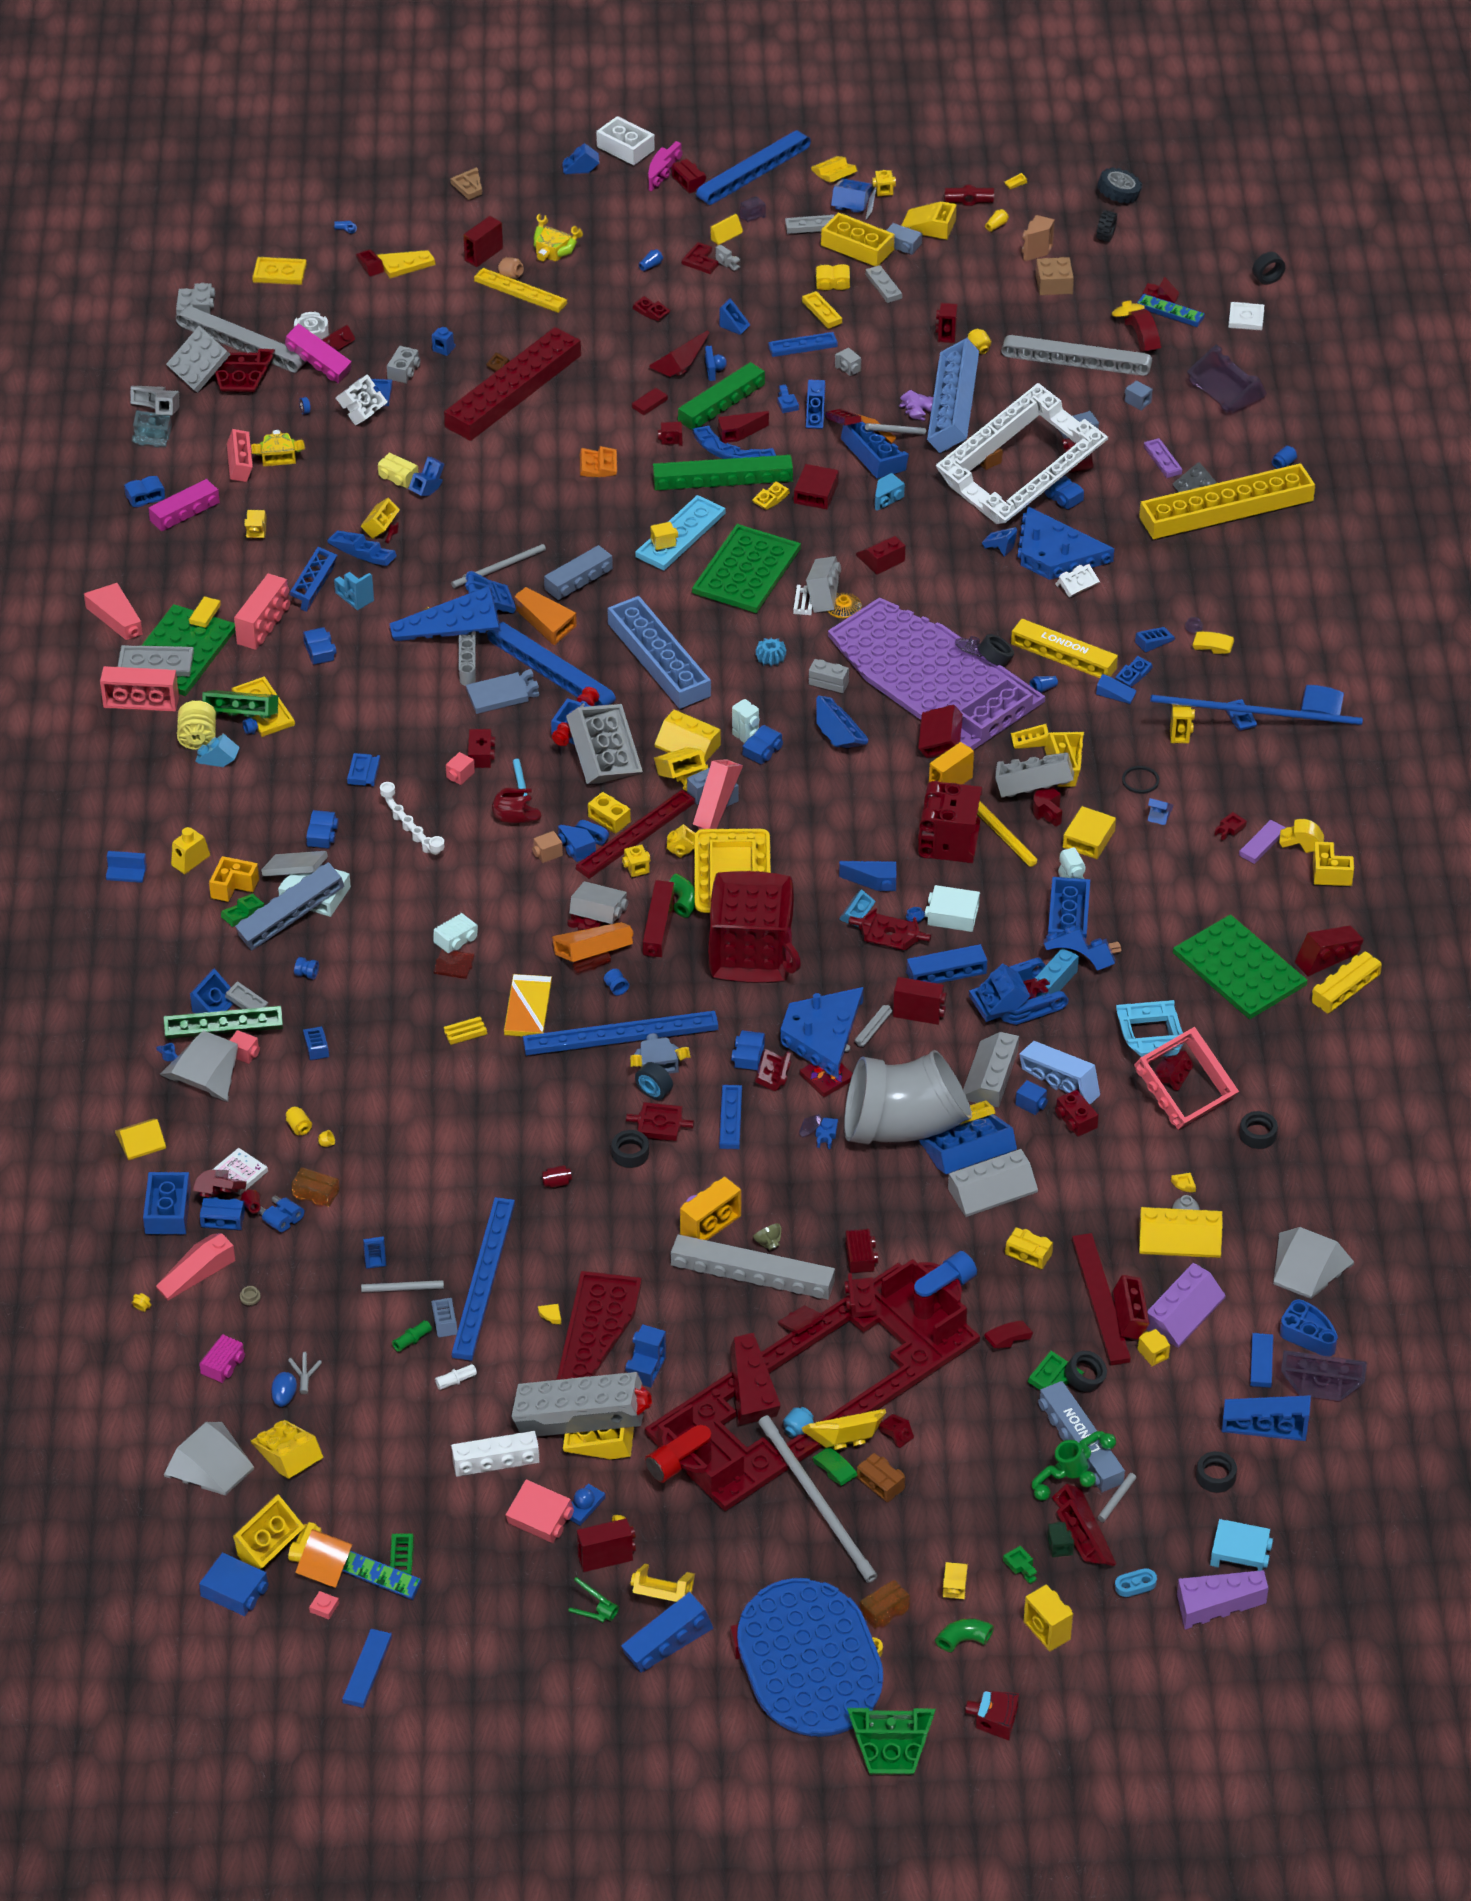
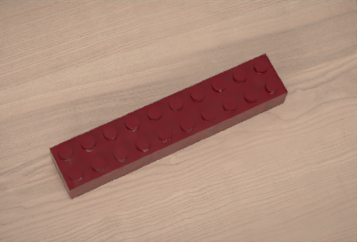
M554 327L445 410V428L472 441L581 356V340Z

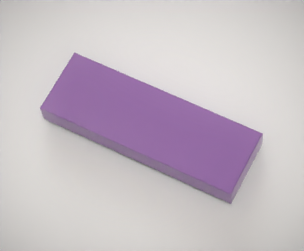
M1160 438L1144 442L1145 450L1166 478L1182 474V468Z
M1270 820L1239 851V856L1255 864L1280 839V831L1286 827Z

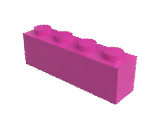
M299 323L286 336L285 346L288 350L298 354L302 360L308 361L316 370L326 374L330 380L339 383L350 372L352 361Z
M205 479L148 507L150 521L159 530L164 531L220 503L219 491L211 482Z

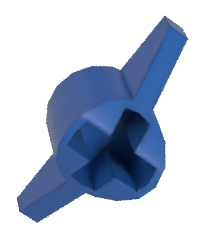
M173 1043L156 1047L157 1051L162 1053V1058L165 1061H173L178 1057Z

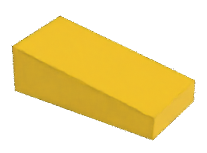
M1020 173L1005 181V185L1012 189L1026 184L1027 178Z

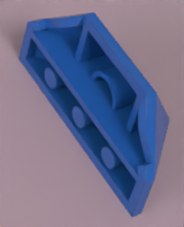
M818 695L816 698L817 725L821 728V732L831 740V744L838 748L867 745L868 737L852 718L831 697Z

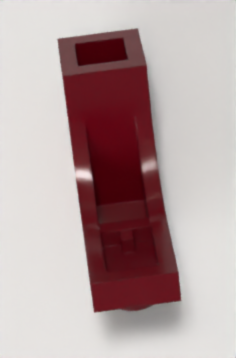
M1147 309L1129 311V318L1124 319L1125 325H1132L1134 327L1140 351L1161 348L1159 333L1150 312Z

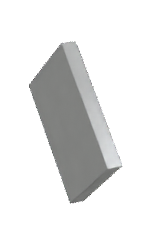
M327 851L275 854L261 869L262 875L313 873L327 859Z

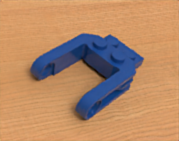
M1034 958L1010 966V968L1017 971L1021 979L1026 981L1034 979L1046 965L1041 958ZM978 988L969 990L970 999L986 1022L1001 1017L1004 1022L1017 1025L1059 1011L1069 1001L1064 992L1058 991L1026 1000L1017 1010L990 1015L977 992Z

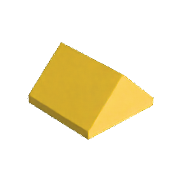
M150 1119L115 1130L128 1160L166 1149L158 1119Z

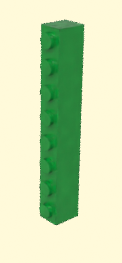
M791 455L654 463L655 490L775 483V481L791 482L793 481Z

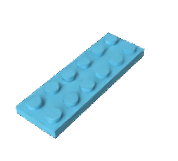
M697 495L668 521L678 531L676 546L656 550L650 538L635 552L636 557L665 570L726 514V508Z

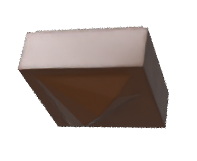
M495 352L486 366L496 372L510 360Z

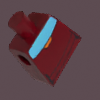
M984 1691L980 1703L967 1701L965 1713L977 1716V1729L1010 1740L1018 1710L1019 1693Z

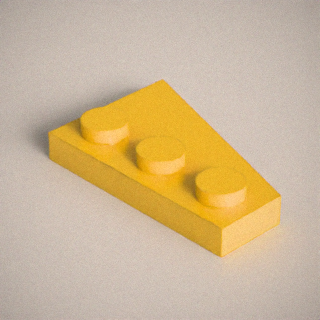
M429 250L377 255L382 260L384 271L389 278L435 265V259Z

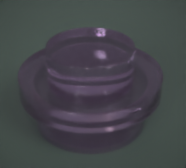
M1191 617L1185 623V629L1195 634L1202 631L1203 624L1199 618Z

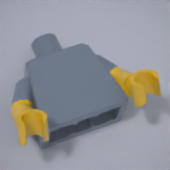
M651 1033L646 1037L647 1040L641 1042V1048L637 1049L634 1055L630 1056V1067H642L647 1062H654L662 1066L669 1074L679 1072L678 1060L691 1058L689 1047L678 1048L676 1045L671 1044L668 1038L658 1039L657 1034Z

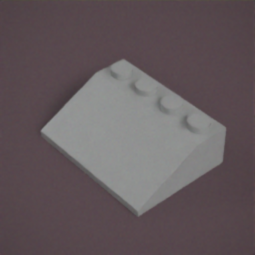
M622 704L578 707L566 716L587 784L603 783L643 772Z

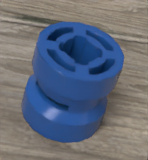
M298 957L295 963L294 974L300 977L305 975L309 979H315L319 970V962L316 960L307 961L306 958Z
M612 969L605 974L604 982L610 987L614 995H622L628 990L629 982L623 977L619 969Z

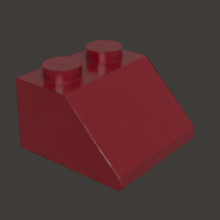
M893 536L857 552L856 556L878 575L905 561L906 545L896 536Z

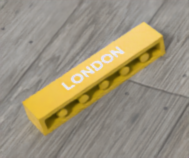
M1021 619L1012 630V645L1097 678H1101L1102 674L1111 677L1117 669L1118 655L1025 619Z

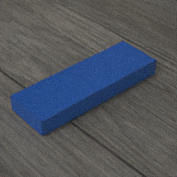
M1252 1334L1250 1386L1271 1388L1272 1334Z

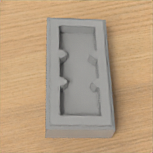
M238 981L225 995L227 999L242 1009L268 1006L267 1001Z

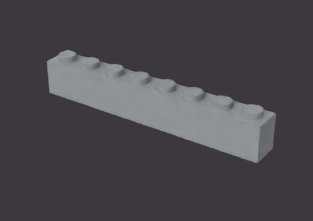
M679 1234L671 1251V1266L750 1282L779 1290L782 1289L797 1294H805L816 1298L829 1299L835 1282V1268Z

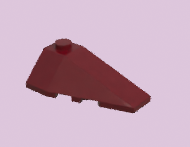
M707 330L656 360L649 367L670 377L674 374H677V376L686 372L685 368L693 362L709 331Z

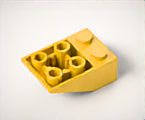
M936 202L909 209L901 226L921 232L924 236L948 239L956 221L957 204Z
M286 1420L277 1422L274 1427L259 1433L256 1438L251 1440L253 1446L276 1471L288 1479L324 1458L316 1437Z

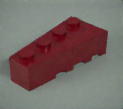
M754 1332L734 1337L730 1353L736 1395L737 1425L756 1422L764 1416H769L770 1418L777 1417L781 1404Z

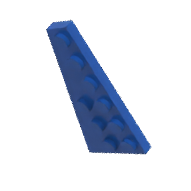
M489 586L390 623L392 637L395 641L412 640L422 636L433 638V635L444 637L465 635L475 631H479V633H486V630L501 631L492 591Z

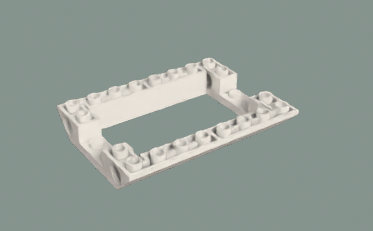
M1037 383L940 461L936 468L954 491L994 523H1006L1107 441L1108 436L1086 419L1081 422L1077 421L1063 410L1060 399ZM1039 415L1077 443L1010 497L1007 503L996 492L990 495L973 481L972 473L970 472L985 460L986 456L996 451Z

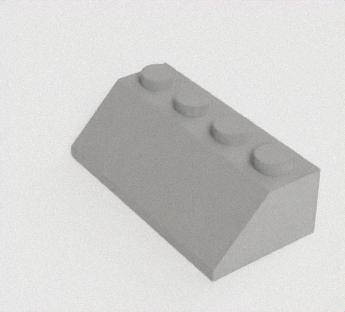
M999 1032L980 1041L963 1089L968 1101L979 1103L987 1100L993 1107L999 1108L1018 1053L1019 1036Z
M1021 1149L949 1173L948 1190L965 1217L1038 1192L1030 1162Z

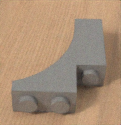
M131 386V404L152 407L156 409L157 415H173L179 409V391H167L166 387Z

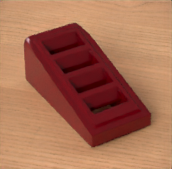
M371 249L356 254V258L369 276L384 272L382 260Z

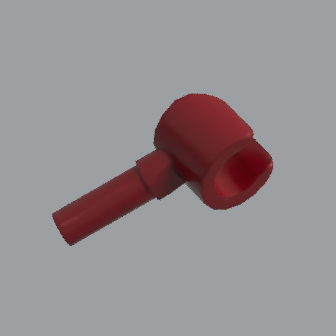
M392 522L389 524L386 543L390 542L393 534L398 533V522L396 525H392Z

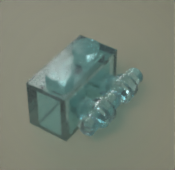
M136 410L133 424L135 435L132 436V442L139 445L150 444L154 445V447H166L167 440L164 439L169 440L172 428L171 416Z

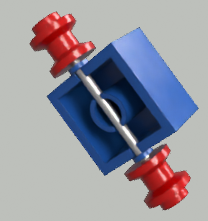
M585 687L582 694L578 696L577 701L567 698L551 721L552 739L557 745L566 746L568 743L574 744L566 716L578 707L594 706V703L600 697L595 688Z

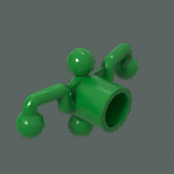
M1096 1431L1080 1442L1066 1440L1060 1443L1054 1454L1058 1464L1047 1466L1032 1481V1488L1036 1499L1044 1501L1050 1497V1488L1041 1483L1051 1474L1058 1479L1066 1476L1068 1478L1080 1477L1079 1480L1082 1486H1093L1096 1482V1476L1093 1472L1087 1471V1459L1091 1456V1449L1088 1446L1100 1439L1102 1448L1106 1450L1113 1449L1116 1445L1115 1436L1111 1433Z

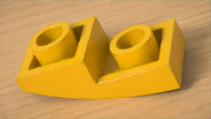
M775 481L768 490L763 488L752 501L766 510L778 504L790 492L788 488Z
M1197 632L1192 646L1195 650L1211 649L1213 654L1230 653L1234 638L1214 632Z

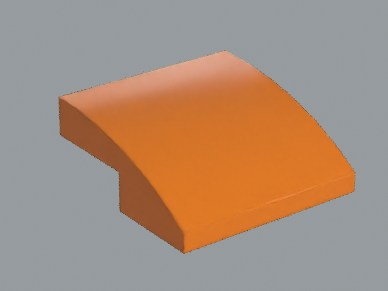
M600 446L598 451L581 448L580 476L607 477L617 474L616 449Z
M312 1529L295 1573L336 1588L353 1544Z

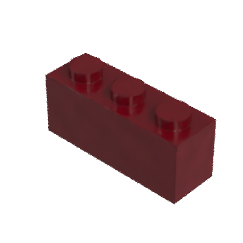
M1121 1275L1113 1289L1120 1333L1122 1337L1139 1340V1337L1150 1324L1142 1281L1138 1277Z

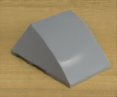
M203 1031L160 1075L176 1082L179 1080L209 1092L213 1097L228 1102V1092L232 1083L231 1076L235 1067L238 1044Z
M1301 1227L1279 1233L1273 1284L1312 1299L1327 1287L1331 1280L1335 1277L1338 1278L1346 1268L1352 1267L1354 1261L1337 1241Z
M205 1422L177 1447L164 1473V1477L170 1479L175 1477L181 1479L183 1483L188 1484L191 1482L201 1485L202 1489L226 1495L254 1470V1466L223 1422Z

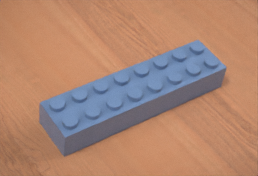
M968 338L940 352L927 440L939 453L967 439L979 350Z
M639 596L608 608L609 626L679 709L711 696V680Z

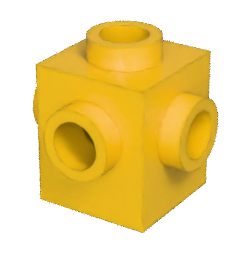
M891 170L875 171V178H872L873 188L876 187L877 196L893 195L896 178L892 176Z
M684 824L671 831L667 836V849L679 858L690 853L695 848V832Z
M643 845L624 849L622 862L624 868H628L631 877L649 873V862H651L649 852H645Z

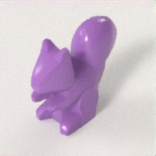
M909 390L900 398L902 403L899 407H906L905 413L909 414L913 419L925 421L924 416L926 413L923 409L928 412L932 410L933 397L931 396L926 397Z

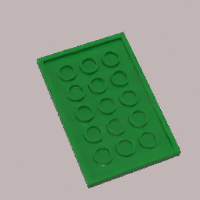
M736 524L692 587V593L757 613L801 549V543Z
M173 604L141 646L194 647L190 676H177L179 694L186 696L236 630L235 623L214 616L206 628L190 624L189 618L194 610Z
M1231 914L1173 948L1175 956L1249 1020L1307 986L1308 980Z

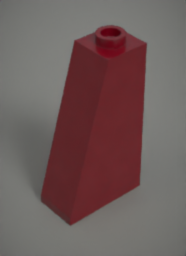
M655 880L643 939V955L662 958L674 913V882Z

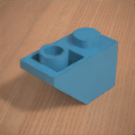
M890 473L878 480L875 495V509L877 511L904 497L905 483L894 474Z
M222 734L218 738L214 737L207 745H202L197 751L198 756L195 761L199 764L224 767L235 760L240 747L226 735Z

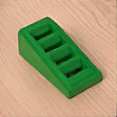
M392 1534L390 1567L407 1566V1570L400 1571L412 1575L414 1534ZM398 1544H408V1547L397 1546ZM397 1552H408V1554H397ZM396 1559H408L407 1562H396Z

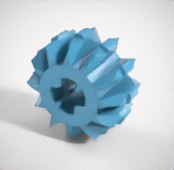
M772 637L759 641L756 649L758 662H762L763 666L769 664L770 667L773 664L778 666L779 663H783L786 655L784 642H780L779 638L774 640Z

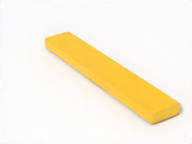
M482 268L474 276V281L557 313L567 305V299L485 268Z

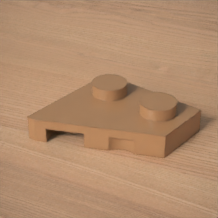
M477 167L451 178V184L468 200L482 194Z

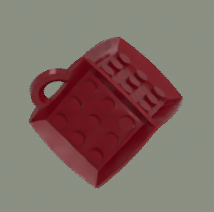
M760 871L716 873L711 895V927L708 951L712 977L743 982L785 981L789 973H795L800 969V957L792 945L791 925L794 892L791 876Z

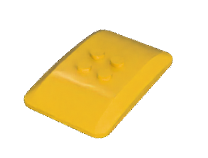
M701 829L695 833V908L698 911L710 913L712 888L716 873L728 871L771 873L770 834L767 830Z

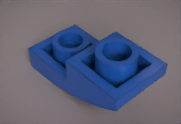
M1137 656L1129 666L1125 665L1115 679L1132 687L1153 668L1152 663Z

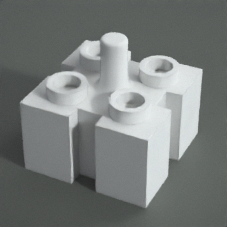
M368 374L335 397L343 409L347 407L350 411L347 415L355 426L366 420L387 403L381 392L376 393L373 389L375 384Z

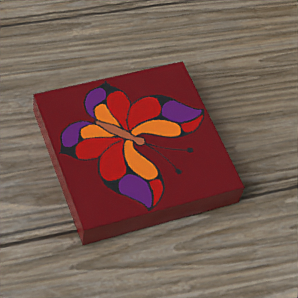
M812 1063L800 1069V1075L823 1097L849 1084L853 1074L842 1063L839 1067V1079L829 1075L818 1065L815 1066Z

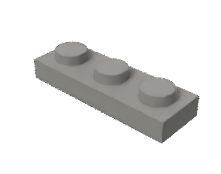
M834 215L785 218L787 234L821 231Z
M880 265L865 270V275L887 303L902 299V292Z

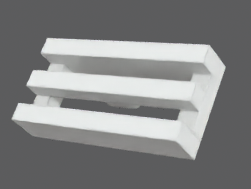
M797 585L794 614H812L811 599H809L808 610H805L807 593H809L808 586L804 585V588H801V585ZM800 593H803L801 609H798Z

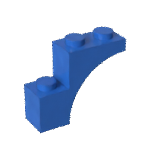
M1080 925L1067 926L1063 932L1058 934L1057 932H1052L1044 939L1046 950L1070 948L1081 952L1090 959L1097 971L1115 964V958L1107 939L1102 940L1098 938L1093 940L1091 945H1088Z

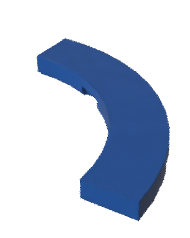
M710 426L693 429V435L699 444L710 453L722 459L776 456L773 448L741 450L740 447L729 443L725 444L714 434Z

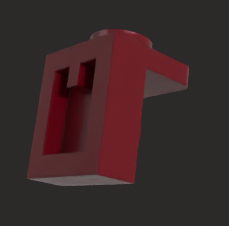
M895 1414L890 1415L878 1426L880 1432L893 1437L896 1447L901 1448L914 1438L909 1420Z

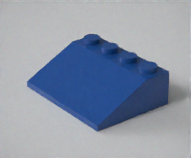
M994 1114L958 1125L932 1137L919 1139L935 1166L944 1174L993 1159V1157L1004 1155L1017 1149L1013 1127Z

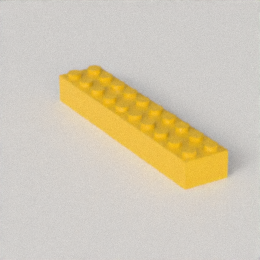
M1300 463L1141 501L1139 518L1152 539L1314 501L1315 483Z

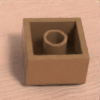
M1070 257L1036 260V279L1039 295L1073 294L1074 277Z

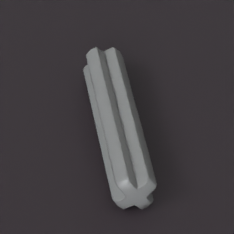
M883 1005L857 1036L855 1043L858 1047H864L890 1016L892 1009L889 1005Z

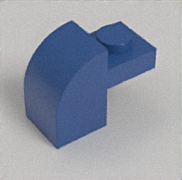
M427 457L422 473L413 474L408 489L421 496H429L434 493L443 481L440 475L444 463L433 457Z

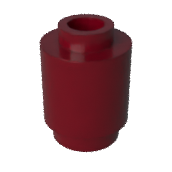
M565 1165L547 1168L546 1171H542L544 1187L554 1188L569 1185V1180H572L570 1168L566 1169Z

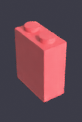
M526 1479L507 1511L506 1518L509 1524L554 1543L555 1539L561 1536L566 1520L572 1517L574 1508L571 1499Z

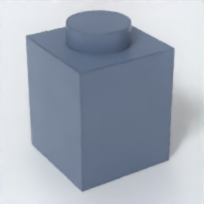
M1135 381L1125 390V402L1142 410L1152 402L1153 389Z

